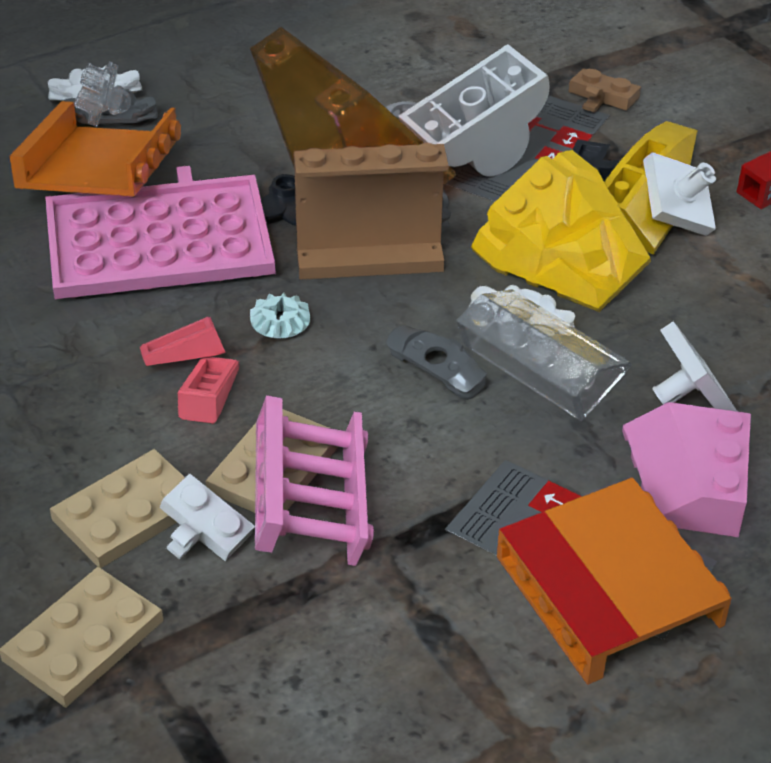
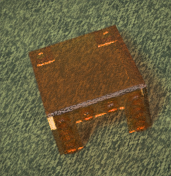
M278 28L250 48L293 167L294 151L312 148L321 150L344 149L350 146L358 148L382 147L384 145L407 146L424 143L367 90L284 28ZM450 166L448 171H444L443 185L456 176L455 171Z

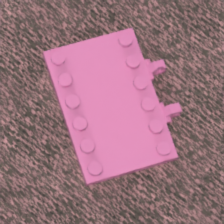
M190 166L176 167L178 183L143 186L135 197L91 193L45 197L54 298H76L80 296L112 294L123 291L147 290L158 287L276 274L274 255L255 175L193 181Z

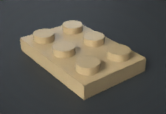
M282 409V416H288V421L326 427ZM256 423L206 480V487L218 497L254 513ZM287 437L283 441V446H287L291 452L330 458L338 448V446ZM286 468L283 472V477L288 478L289 483L308 486L317 473ZM286 500L283 503V510H288L295 501Z
M153 449L51 507V518L97 567L102 568L177 523L160 509L162 499L185 477L161 454Z
M97 567L0 648L1 660L66 708L163 622L162 609L100 567Z

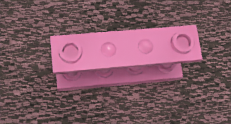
M266 395L256 422L255 550L272 553L278 537L285 536L286 532L347 542L348 565L352 566L357 565L363 550L370 549L374 530L373 525L368 524L364 453L368 443V432L363 430L362 413H353L346 431L288 421V416H282V398ZM287 437L343 447V461L291 452L287 446H283V441ZM286 468L342 477L344 478L345 492L289 483V479L283 477V472ZM286 500L345 509L346 524L291 516L288 510H283V503Z

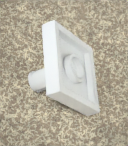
M653 152L643 159L652 219L705 236L713 232L716 227L708 185L716 181V177L713 176L715 174L714 169L707 163H700L696 168Z
M674 321L660 331L680 360L682 368L652 388L664 405L667 402L674 403L696 388L702 392L715 409L738 412L706 362Z

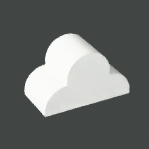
M507 44L398 117L402 126L420 143L444 144L449 166H461L469 163L484 176H497L511 169L523 156L530 136L528 123L539 114L548 98L550 88L548 75Z

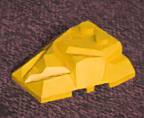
M573 150L560 152L553 159L548 156L541 157L490 206L487 212L488 222L479 229L471 245L472 251L496 272L506 276L508 273L524 278L527 284L536 288L539 285L556 291L559 297L600 312L651 262L649 254L627 221L598 170Z

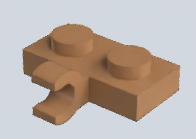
M583 68L570 80L568 92L588 98L583 104L582 109L596 112L603 103L627 111L639 99L641 86L631 84L629 80L624 78H612L603 75L596 69Z

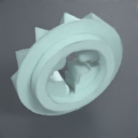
M284 292L281 296L276 297L268 294L266 300H256L255 307L250 309L251 325L258 333L267 337L288 338L304 331L310 323L308 303L301 302L298 295L289 298ZM284 312L283 315L280 316V320H277V313Z

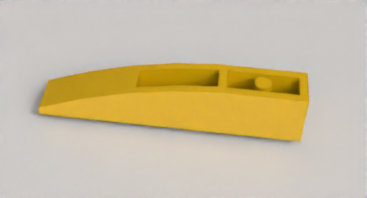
M665 121L645 134L620 160L605 180L606 186L615 198L627 221L632 226L647 253L650 254L656 252L673 225L652 219L643 159L653 152L690 165L697 136V130L669 121Z

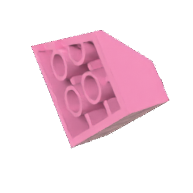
M667 402L623 425L622 432L625 441L629 442L632 451L631 459L634 468L638 469L642 481L641 488L651 494L658 509L667 520L673 521L678 529L739 537L747 503L751 413Z

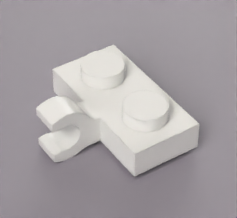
M191 474L185 477L165 496L160 505L161 510L180 524L170 537L173 541L166 548L179 559L200 540L226 561L252 535L255 528L251 522Z

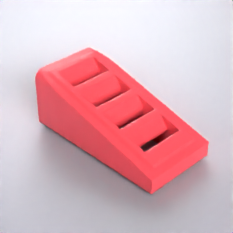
M211 317L203 318L147 342L140 347L146 366L226 353Z
M217 357L201 358L178 391L179 417L182 420L215 423L223 410L239 370V361Z

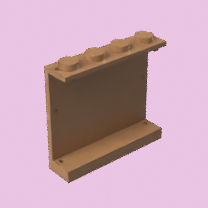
M422 143L420 145H384L382 147L365 148L350 146L344 149L321 150L312 148L294 151L299 280L444 272V257L441 247L444 171H448L449 168L444 144Z

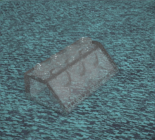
M513 289L481 294L456 320L466 347L581 422L631 367L630 361Z

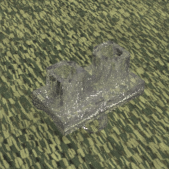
M110 61L104 70L88 63L80 79V84L85 86H82L74 105L90 113L87 123L95 127L99 124L102 112L109 110L112 115H118L127 111L131 105L130 94L120 85L114 87L119 65Z

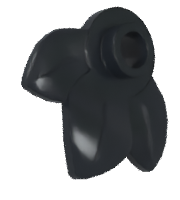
M282 174L272 180L269 194L261 199L265 219L269 220L283 216L286 222L296 225L294 175Z

